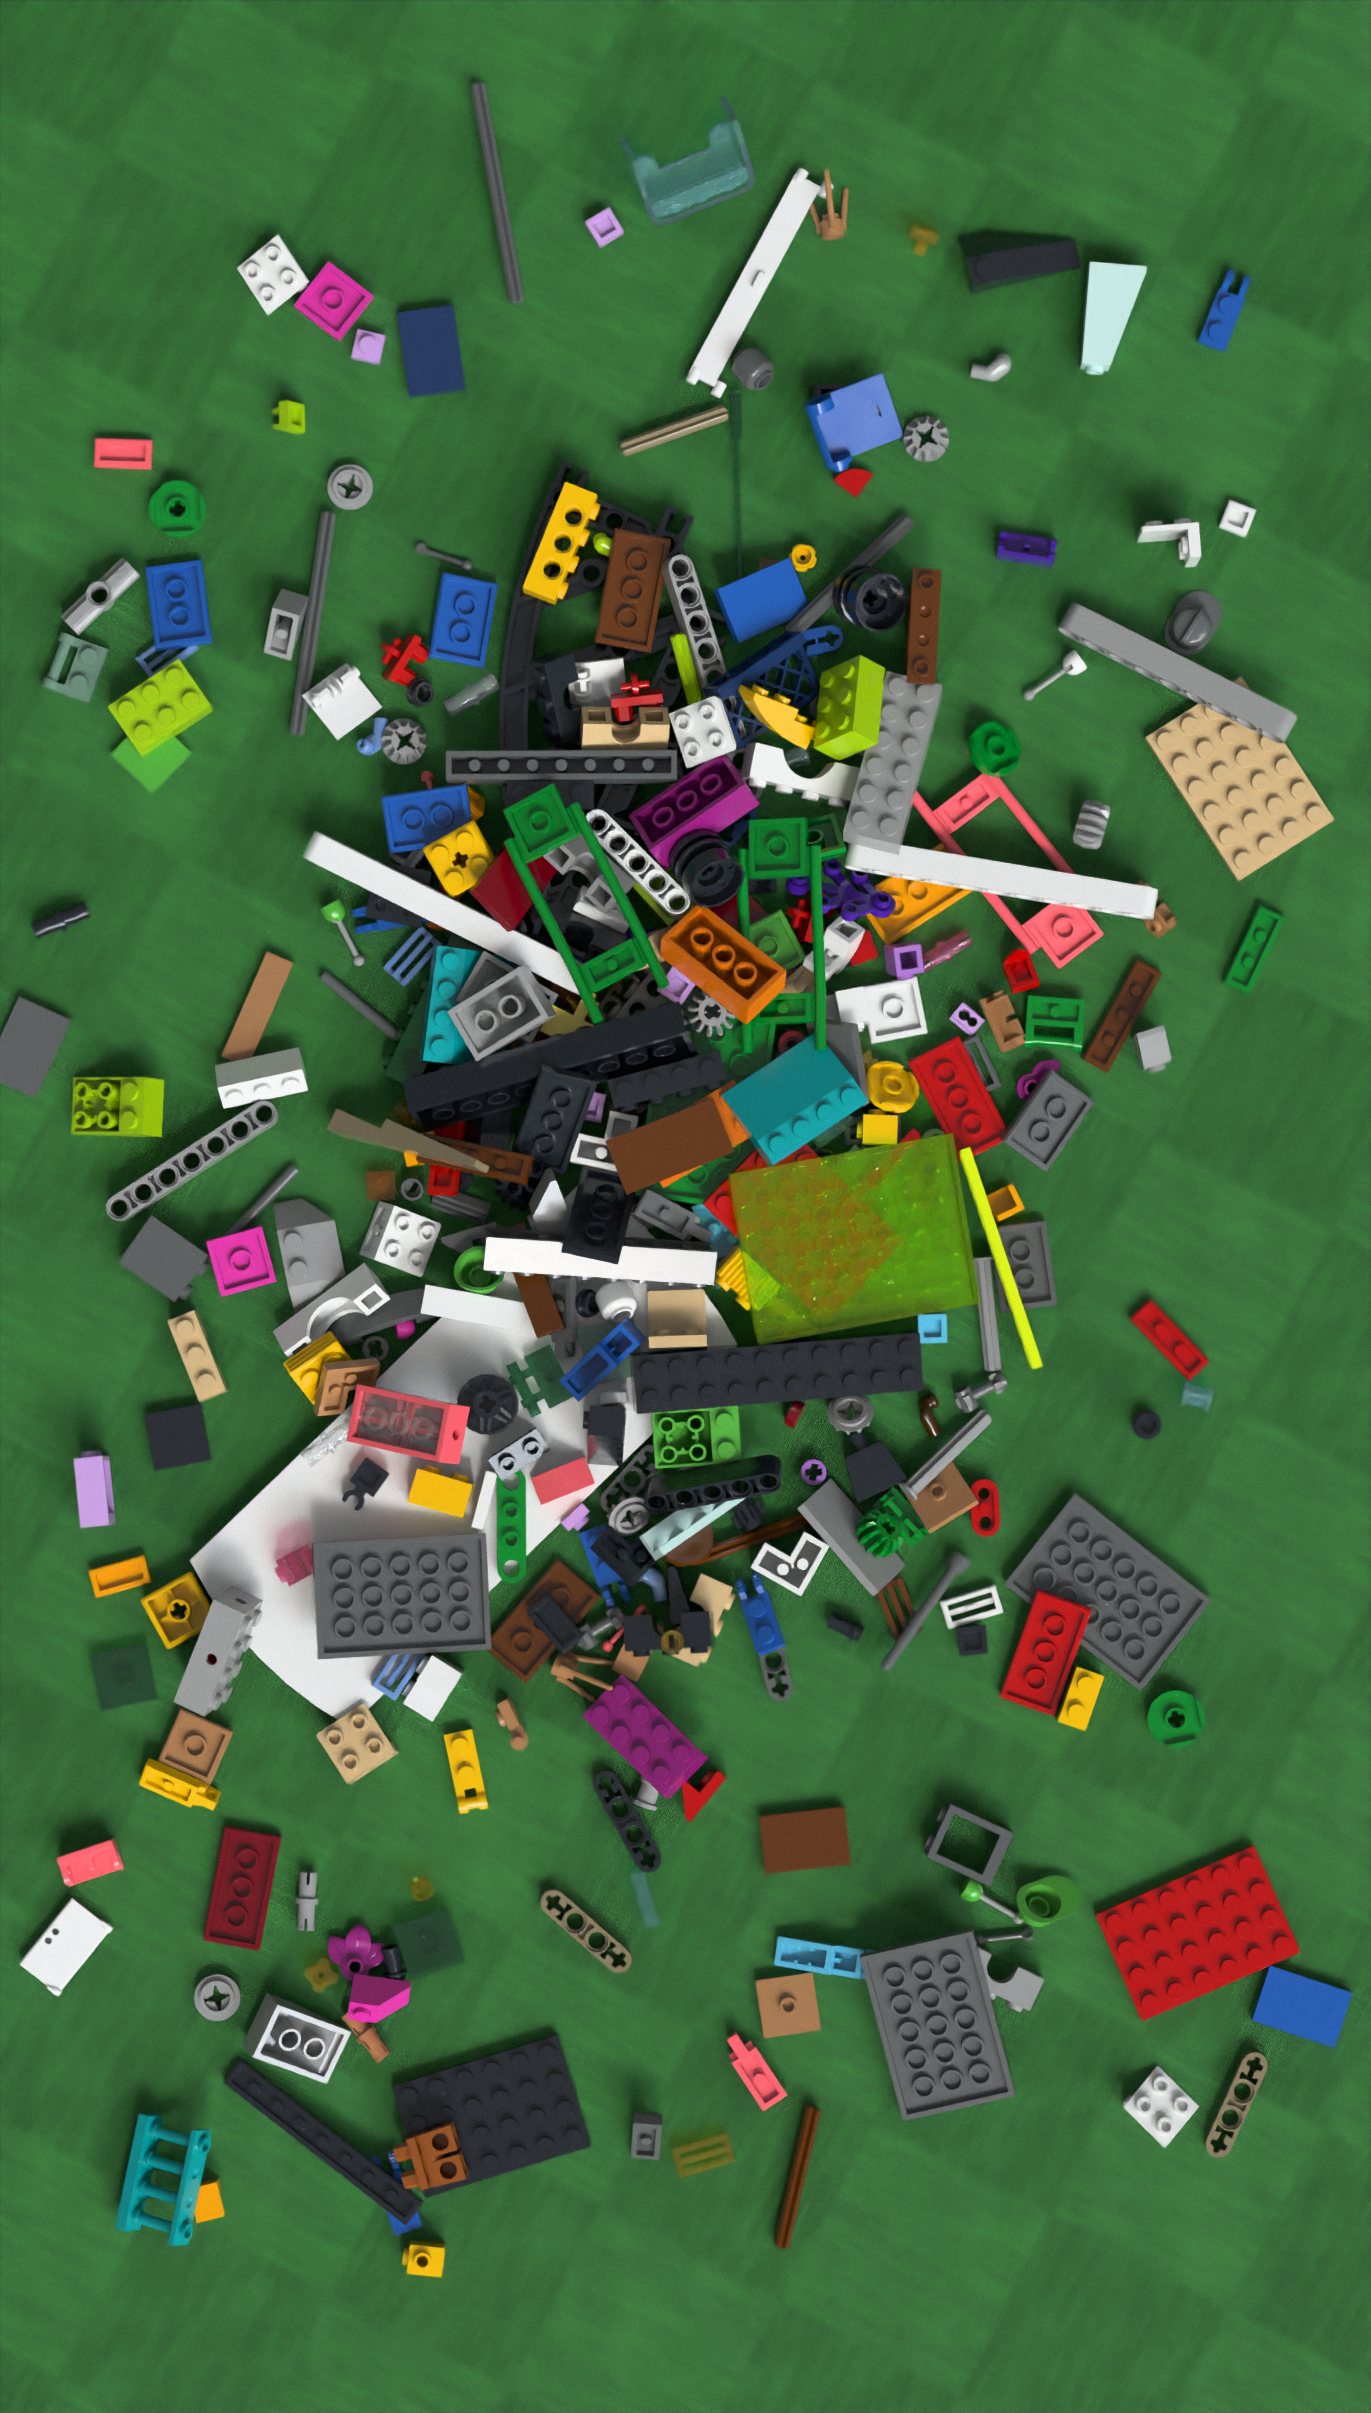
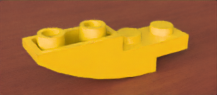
M753 684L752 689L740 685L738 690L745 704L761 723L793 744L807 749L810 740L815 738L816 720H813L812 724L807 723L808 718L798 714L799 710L789 704L791 699L781 694L775 693L771 697L768 695V690Z

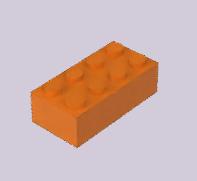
M696 905L661 938L660 956L745 1025L785 988L787 971L708 908Z

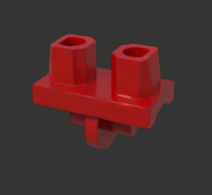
M408 634L403 643L397 637L394 638L391 645L382 642L379 648L386 653L382 657L381 662L385 665L389 664L382 676L383 679L404 686H408L415 679L416 673L405 666L410 658L419 664H423L428 658V649L420 643L422 640L415 634Z
M631 673L632 682L621 683V691L633 690V692L610 694L611 706L615 708L618 721L633 720L632 706L634 705L661 707L660 702H663L662 689L639 691V689L650 688L649 680L638 681L637 673Z
M808 892L805 901L797 900L795 909H786V914L793 917L790 927L797 928L796 938L801 944L813 943L811 893ZM835 908L824 913L823 917L831 918Z

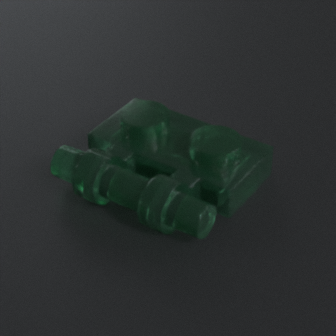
M550 1344L524 1357L529 1368L521 1371L516 1361L506 1366L511 1376L509 1380L512 1386H516L522 1398L520 1402L524 1409L527 1408L531 1418L542 1413L537 1402L545 1399L549 1409L573 1398L570 1392L559 1382L565 1374ZM531 1376L534 1377L540 1389L535 1394H532L525 1380Z

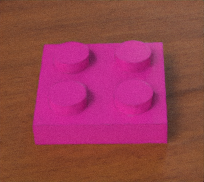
M328 261L293 306L332 338L340 342L374 299V296Z
M261 1225L206 1240L221 1297L277 1282Z

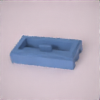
M154 644L135 659L150 678L178 658L181 662L199 650L197 646L188 647L154 673L151 671L153 668L181 648L169 649L149 664H146L145 660L158 652Z
M424 927L418 928L383 969L405 988L432 958L433 947L404 979L400 976L402 972L429 942L433 946L443 945ZM421 935H423L425 937L424 940L415 948V950L398 967V969L394 971L392 967L410 949V947L418 940V938Z
M421 1653L417 1656L394 1693L389 1689L412 1654L404 1655L385 1686L380 1684V1681L398 1656L390 1655L371 1685L396 1701L427 1653Z

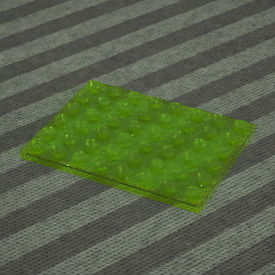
M953 1133L728 1174L757 1345L980 1303Z

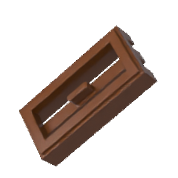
M901 1577L890 1581L877 1593L895 1642L901 1633L897 1631L882 1591L888 1590L904 1631L907 1622L893 1586L898 1585L911 1619L915 1615V1611ZM920 1626V1628L918 1629V1631H917L916 1633H919V1632L922 1631L921 1626Z

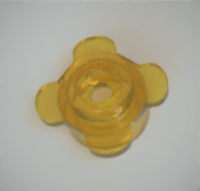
M326 1958L320 1959L317 1965L307 1967L304 1971V1976L310 1980L313 1990L317 1993L323 1992L324 1988L329 1984H336L339 1978L338 1974L330 1968V1961ZM319 1973H323L324 1977L320 1978Z

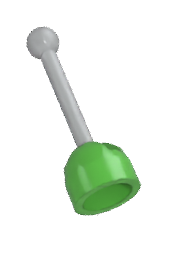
M339 899L321 908L320 911L328 922L337 923L354 956V964L356 966L363 965L365 959L357 952L342 922L345 916V909L341 900Z
M971 1877L965 1880L958 1894L960 1898L969 1902L981 1899L1012 1917L1016 1924L1023 1922L1018 1917L1020 1912L1015 1913L984 1895L982 1885L977 1880Z

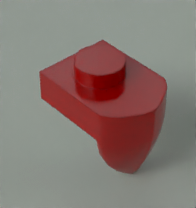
M1015 948L1006 955L1002 969L1012 994L1039 986L1040 980L1028 951Z

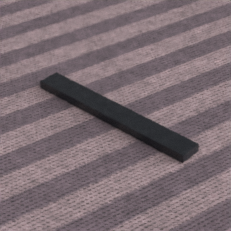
M240 2059L223 2082L405 2226L424 2203V2200L410 2189H405L401 2182L245 2060Z

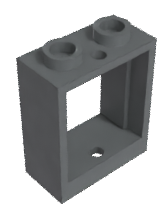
M949 1802L947 1808L942 1806L935 1822L939 1823L935 1834L930 1832L923 1846L927 1850L925 1855L938 1863L990 1886L1014 1833ZM954 1814L998 1834L981 1873L937 1853Z

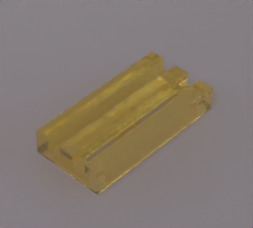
M728 2133L672 2149L680 2178L736 2162ZM724 2141L725 2146L680 2158L682 2153ZM726 2152L728 2154L724 2158L687 2169L683 2168V2165Z

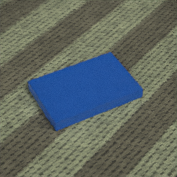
M790 557L714 590L735 643H740L795 618L808 605Z
M202 559L145 567L156 651L213 644Z
M445 572L441 573L427 654L428 658L480 669L484 668L498 584Z
M467 784L381 797L390 854L423 849L472 821Z
M1270 1965L1267 1968L1251 2020L1335 2048L1352 1992Z

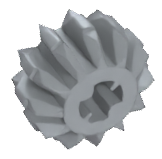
M1086 800L1082 804L1073 835L1075 844L1083 848L1096 850L1101 846L1110 815L1108 805L1096 800Z
M702 990L703 1001L697 996L692 998L699 1005V1008L694 1006L688 1007L689 1012L698 1013L697 1016L691 1017L689 1021L690 1023H695L700 1020L701 1023L696 1028L698 1033L702 1031L704 1026H707L706 1036L711 1037L712 1028L716 1027L717 1034L721 1036L723 1035L721 1024L728 1029H731L733 1026L726 1020V1017L731 1019L736 1017L732 1013L727 1012V1009ZM715 1005L718 1006L720 1009L717 1011V1013H720L719 1018L712 1017L710 1020L705 1017L707 1015V1011H704L707 1006L713 1008Z

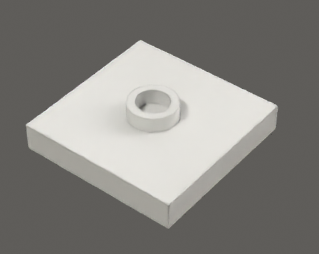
M917 976L911 979L864 986L870 1016L867 1027L871 1044L928 1033Z

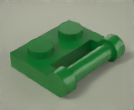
M1028 995L1024 1033L1026 1035L1024 1037L1026 1043H1024V1047L1032 1048L1033 1045L1063 1047L1081 1052L1085 1000ZM1034 1026L1074 1029L1073 1037L1034 1034Z

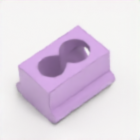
M962 1002L949 1018L970 1037L973 1036L985 1021L981 1015L965 1002ZM959 1013H968L969 1018L976 1020V1026L971 1027L968 1025L967 1020H961Z

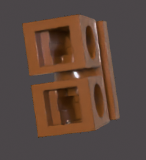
M454 2121L409 2135L406 2141L393 2147L397 2162L412 2159L414 2169L401 2173L405 2189L420 2187V2190H425L430 2187L467 2179L469 2173L462 2150L456 2151L460 2147V2142Z

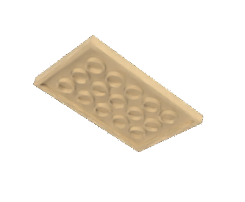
M1242 676L1233 681L1250 690ZM1201 704L1195 705L1145 737V741L1237 882L1335 820L1285 742L1283 744L1274 742Z

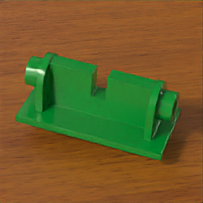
M894 1486L872 1505L878 1510L884 1508L888 1515L894 1514L896 1522H901L899 1528L905 1532L902 1538L911 1548L927 1535L928 1530L914 1508Z

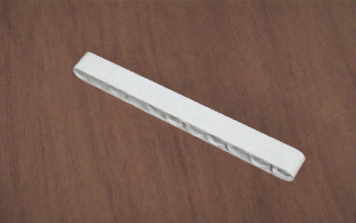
M314 831L302 856L305 859L520 966L528 965L532 972L579 994L558 950L542 944L516 929L507 932L496 919L450 898L321 832ZM576 960L579 967H581L583 963Z
M848 843L844 865L847 869L1140 919L1154 918L1158 894L1157 889L1147 886L901 845L899 855Z

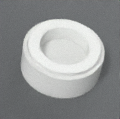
M626 1391L605 1392L599 1395L600 1406L613 1407L629 1404Z

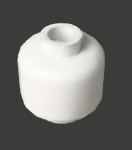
M621 1280L618 1282H604L595 1295L602 1317L613 1323H621L626 1317L630 1319L637 1308V1301L631 1287L627 1282Z

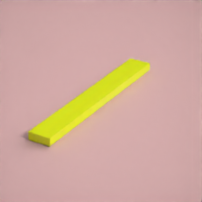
M970 1147L962 1149L958 1154L1029 1367L1032 1369L1042 1367L1043 1364Z

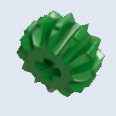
M874 1508L858 1520L855 1535L860 1538L858 1544L865 1547L866 1553L872 1552L875 1558L880 1556L886 1558L895 1553L904 1543L902 1537L905 1532L899 1528L901 1522H896L894 1514L888 1515L884 1508L881 1510Z

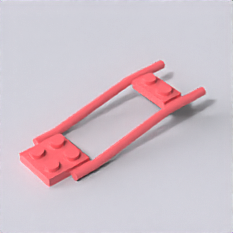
M982 772L981 775L934 811L930 809L916 790L913 805L951 854L967 856L950 834L1000 796L1058 871L1075 874L1000 777L988 776ZM981 892L1026 951L1031 955L1041 947L1057 969H1060L1104 935L1086 909L1049 903L1021 925L997 894Z

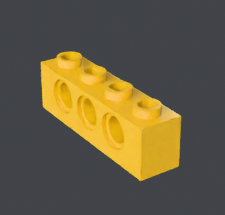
M565 482L523 585V593L556 605L558 598L563 600L569 586L565 582L569 572L574 573L579 561V557L575 556L579 545L585 546L590 531L586 528L590 519H596L601 504L597 503V494ZM571 512H577L582 516V519L578 524L572 525L566 521V516ZM561 538L568 539L571 542L570 548L566 551H560L555 547V543ZM549 565H556L560 568V573L558 576L551 578L545 575V568Z

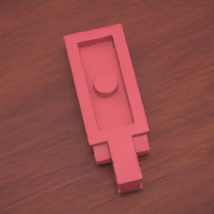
M737 2032L728 2036L727 2041L734 2050L729 2054L732 2060L731 2063L761 2109L765 2111L786 2097V2091L757 2047L751 2041L744 2044Z

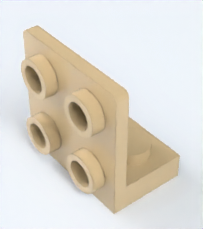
M703 1289L649 1291L647 1293L649 1349L707 1347L705 1291Z
M365 1704L356 1707L317 1733V1738L348 1784L354 1783L399 1753L394 1743L389 1742Z

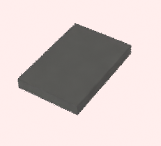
M19 997L0 1036V1082L37 1098L72 1020Z
M826 1019V1045L850 1073L869 1101L863 1105L864 1107L870 1103L858 1024ZM815 1022L806 1023L808 1037L815 1033Z
M1047 1069L1000 1140L1042 1171L1047 1172L1095 1101L1053 1070Z
M1046 1220L996 1226L1024 1309L1058 1305ZM993 1260L1000 1313L1010 1312L1011 1310Z

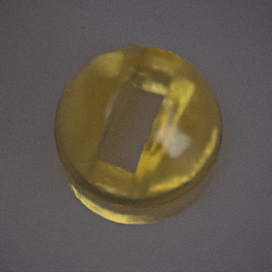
M667 1631L661 1637V1647L666 1653H678L684 1646V1638L678 1631ZM669 1635H674V1650H670Z
M419 1875V1878L415 1880L413 1878L409 1884L411 1895L416 1901L427 1900L434 1893L432 1882L426 1876Z

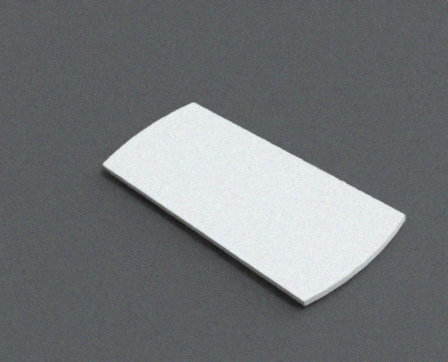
M578 1186L564 1199L569 1214H571ZM630 1217L625 1237L656 1239ZM505 1271L504 1278L492 1293L486 1295L523 1302L513 1273ZM592 1277L590 1280L576 1278L577 1295L583 1289H591L597 1293L606 1280L599 1277ZM620 1279L629 1284L637 1301V1308L632 1317L634 1318L635 1326L646 1337L640 1344L641 1352L687 1349H649L647 1293L649 1291L702 1288L690 1286L689 1283H678L674 1286H668L660 1281H649L646 1284H639L630 1279ZM705 1294L707 1347L736 1345L737 1343L723 1318ZM600 1311L590 1318H583L577 1313L578 1329L610 1322L602 1317ZM441 1317L377 1379L375 1387L457 1404V1397L461 1388L471 1378L481 1374L496 1375L507 1380L515 1388L519 1398V1411L516 1419L505 1431L495 1435H484L476 1433L466 1426L459 1464L436 1462L346 1441L353 1408L352 1403L343 1414L328 1426L212 1538L190 1562L212 1600L231 1586L263 1600L259 1609L263 1613L257 1626L252 1627L250 1636L253 1638L249 1647L285 1683L316 1707L337 1720L361 1704H365L369 1709L384 1694L371 1684L390 1655L317 1659L312 1542L486 1533L488 1585L490 1592L502 1580L497 1571V1481L484 1528L477 1529L471 1527L486 1471L495 1472L487 1458L535 1427L550 1448V1451L520 1469L526 1478L527 1556L619 1467L588 1464V1429H583L584 1411L590 1410V1405L600 1406L599 1395L601 1393L612 1391H626L628 1393L629 1404L613 1406L627 1409L623 1462L653 1434L652 1413L636 1414L634 1411L631 1377L597 1384L578 1402L559 1382L583 1358L578 1334H576L577 1341L575 1342L574 1356L555 1357V1342H552L551 1335L538 1339L536 1334ZM485 1396L484 1402L480 1403V1409H486L487 1413H490L491 1407L495 1406V1400H489L488 1396ZM368 1457L389 1472L390 1475L374 1497L367 1493L365 1494L363 1507L356 1511L354 1508L359 1502L358 1498L355 1495H351L346 1502H343L342 1497L347 1491L353 1490L356 1487L355 1484L350 1482V1479L364 1459ZM585 1457L595 1484L541 1505L531 1478ZM426 1464L442 1469L440 1475L451 1478L453 1473L470 1477L468 1483L474 1484L464 1518L407 1502L417 1468L424 1470ZM512 1474L503 1480V1484L508 1490H515L519 1487L520 1479L516 1474ZM515 1560L507 1561L503 1568L505 1574L507 1575L519 1563ZM412 1654L392 1686L410 1669L419 1654ZM404 1655L396 1657L380 1681L381 1685L385 1686Z

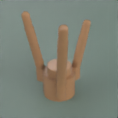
M825 169L824 182L828 214L823 215L822 221H820L814 203H812L809 210L815 223L816 234H821L822 240H835L843 238L844 231H847L846 218L849 189L847 187L843 189L839 218V214L834 213L829 169Z
M570 1651L565 1656L558 1653L550 1673L557 1676L556 1681L567 1685L592 1703L596 1701L595 1697L569 1679L573 1680L576 1676L609 1691L613 1689L612 1685L578 1671L579 1664L575 1661L613 1666L615 1661L577 1655Z

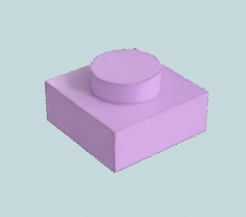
M609 207L585 221L586 227L599 248L624 234L622 227Z
M358 329L351 358L380 365L386 336Z
M672 967L666 976L670 984L662 989L658 987L656 991L674 1003L679 1001L682 1006L696 984Z
M593 1094L584 1119L585 1121L601 1124L606 1099L605 1094Z
M581 1503L561 1524L568 1531L573 1527L578 1531L590 1520L586 1516L590 1510Z

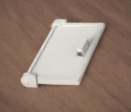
M71 1898L19 1964L43 1982L54 1995L59 1996L65 1985L103 1938L113 1930V1927L105 1920H100L74 1898Z

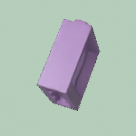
M98 1450L80 1452L81 1458L74 1459L80 1528L116 1524L110 1458L109 1456H102V1452Z

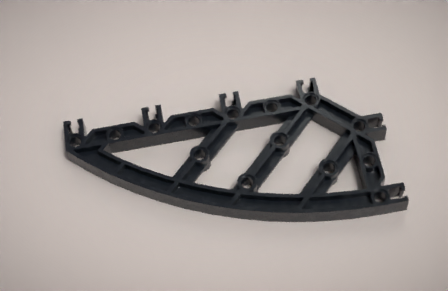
M563 460L535 525L512 603L501 674L499 751H529V703L537 698L535 685L530 677L531 667L529 660L534 659L542 610L554 605L523 593V585L556 506L554 501L561 494L566 473H570L573 468V464ZM582 468L578 475L580 480L576 486L585 489L590 478V471ZM598 498L597 503L601 504L595 520L590 519L587 530L596 534L605 533L607 537L612 539L614 530L608 528L606 524L609 519L616 517L623 522L619 529L671 539L675 548L669 552L668 558L676 555L687 556L683 546L694 524L693 516L686 514L682 521L685 525L680 534L675 535L673 532L666 530L670 519H674L678 510L668 506L656 533H653L647 519ZM571 512L566 516V521L573 524H578L582 519V516L577 512ZM564 538L559 539L555 543V547L560 550ZM602 555L594 559H586L577 565L574 573L569 572L565 580L569 584L563 600L558 598L556 605L585 593L601 589L604 586L609 557ZM675 561L672 565V571L676 576H681L683 573V566L678 561ZM549 565L544 570L545 575L551 578L558 576L560 572L552 575L555 565ZM589 569H595L600 575L596 581L590 582L583 577L584 573ZM685 588L681 591V599L684 603L689 604L692 599L691 592ZM707 608L711 622L725 626V629L730 631L724 615ZM675 614L656 621L651 653L629 649L625 656H621L623 657L624 666L634 660L667 648L649 690L662 689L663 702H660L661 707H668V711L674 709L683 689L681 676L677 679H669L665 675L667 668L671 666L678 668L670 640L673 634L681 632ZM690 625L693 631L697 632L700 627H692ZM716 637L720 650H723L727 639ZM600 643L573 653L575 663L621 657L613 653L614 646ZM638 714L633 715V720L618 721L615 724L621 726L630 725L636 721ZM669 717L670 727L673 728L672 723H671V720H670V717ZM578 739L566 745L558 744L543 751L569 750L572 747L581 749V742ZM668 740V750H677L678 753L680 748L678 742L675 741L673 743ZM502 784L504 806L506 809L507 784ZM607 784L596 809L606 812L624 831L634 834V838L640 839L641 835L635 825L617 818V816L629 811L640 784ZM506 818L509 837H511L513 831ZM597 820V821H595V822L592 824V829L596 831V826H597L599 823L605 822V821H604V820ZM614 841L611 849L618 851L623 849L624 845ZM569 870L564 882L554 887H551L549 881L541 892L546 903L552 898L573 909L580 888H577L572 883L573 878L583 873ZM588 882L586 887L590 888L591 885L590 882ZM533 903L528 911L535 926L539 913ZM569 946L573 956L584 959V950L580 952Z

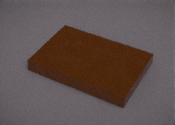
M845 1806L759 1816L765 1874L851 1864Z

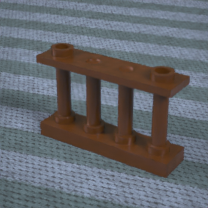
M913 568V575L910 578L905 659L906 683L935 685L942 577V570Z

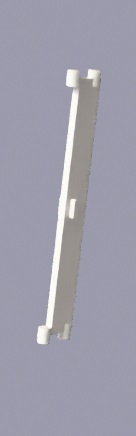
M798 168L685 379L692 385H695L700 380L712 386L713 389L710 394L717 398H721L727 387L726 384L718 381V378L816 195L826 199L825 182L819 186L807 180L806 177L809 173L802 168Z

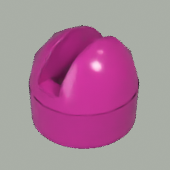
M413 1320L394 1325L397 1339L410 1337L414 1333L415 1323Z

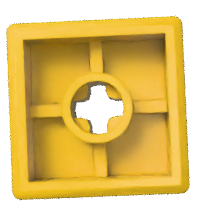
M474 820L423 848V852L450 898L473 887L495 858ZM457 852L461 855L467 854L469 859L465 861L466 867L463 864L456 863L455 860L458 858Z
M329 1331L285 1361L284 1366L314 1405L323 1363L350 1361L352 1358L333 1333Z
M193 1572L184 1574L141 1599L143 1607L167 1649H171L200 1633L211 1607ZM177 1602L180 1606L185 1605L187 1607L183 1619L180 1615L174 1616L173 1614Z

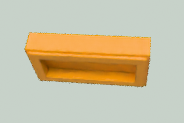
M145 1555L88 1570L96 1598L152 1583Z

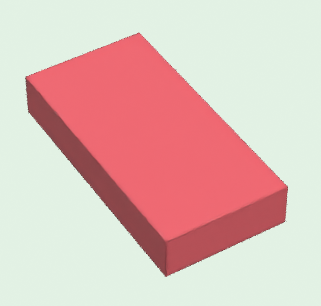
M95 438V468L152 470V440Z

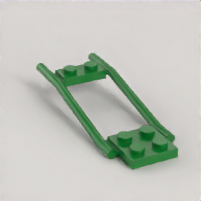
M552 783L503 810L515 835L514 838L504 841V845L575 983L593 1024L603 1021L604 1018L592 993L598 992L645 967L646 964H648L659 989L667 987L670 983L580 803H573L567 808L557 786ZM580 834H582L635 938H631L582 964L581 967H579L526 865L527 862L530 863L580 836Z
M806 817L749 820V849L736 850V858L742 865L745 873L743 884L737 893L738 932L750 941L748 878L806 877L810 875L815 993L778 994L747 1025L741 1021V1053H753L754 1024L773 1025L815 1022V1051H826V978L821 846H808V819Z

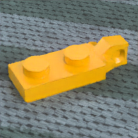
M151 1758L148 1759L139 1781L140 1786L190 1808L192 1805H201L213 1811L221 1795L219 1790L205 1782Z

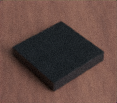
M202 1404L144 1414L154 1471L212 1460Z

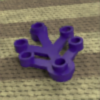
M831 859L825 861L822 871L836 885L821 881L822 893L833 895V897L822 895L823 914L827 913L830 909L842 906L841 918L846 921H854L857 917L869 913L878 918H886L895 910L896 902L894 898L888 893L879 892L868 880L869 873L852 870L851 882L859 885L864 893L858 892L840 872L841 863L838 860ZM809 876L787 877L786 889L795 895L807 893L808 889H810ZM852 902H858V903H861V904L857 906L856 904H854V903H852Z

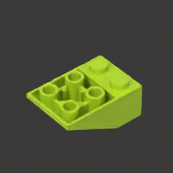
M73 1077L71 1134L162 1137L164 1080L148 1077Z

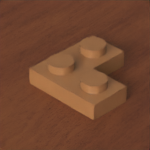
M376 1358L323 1363L313 1408L316 1415L343 1414L349 1390H356L357 1384L376 1386L380 1369L378 1360Z

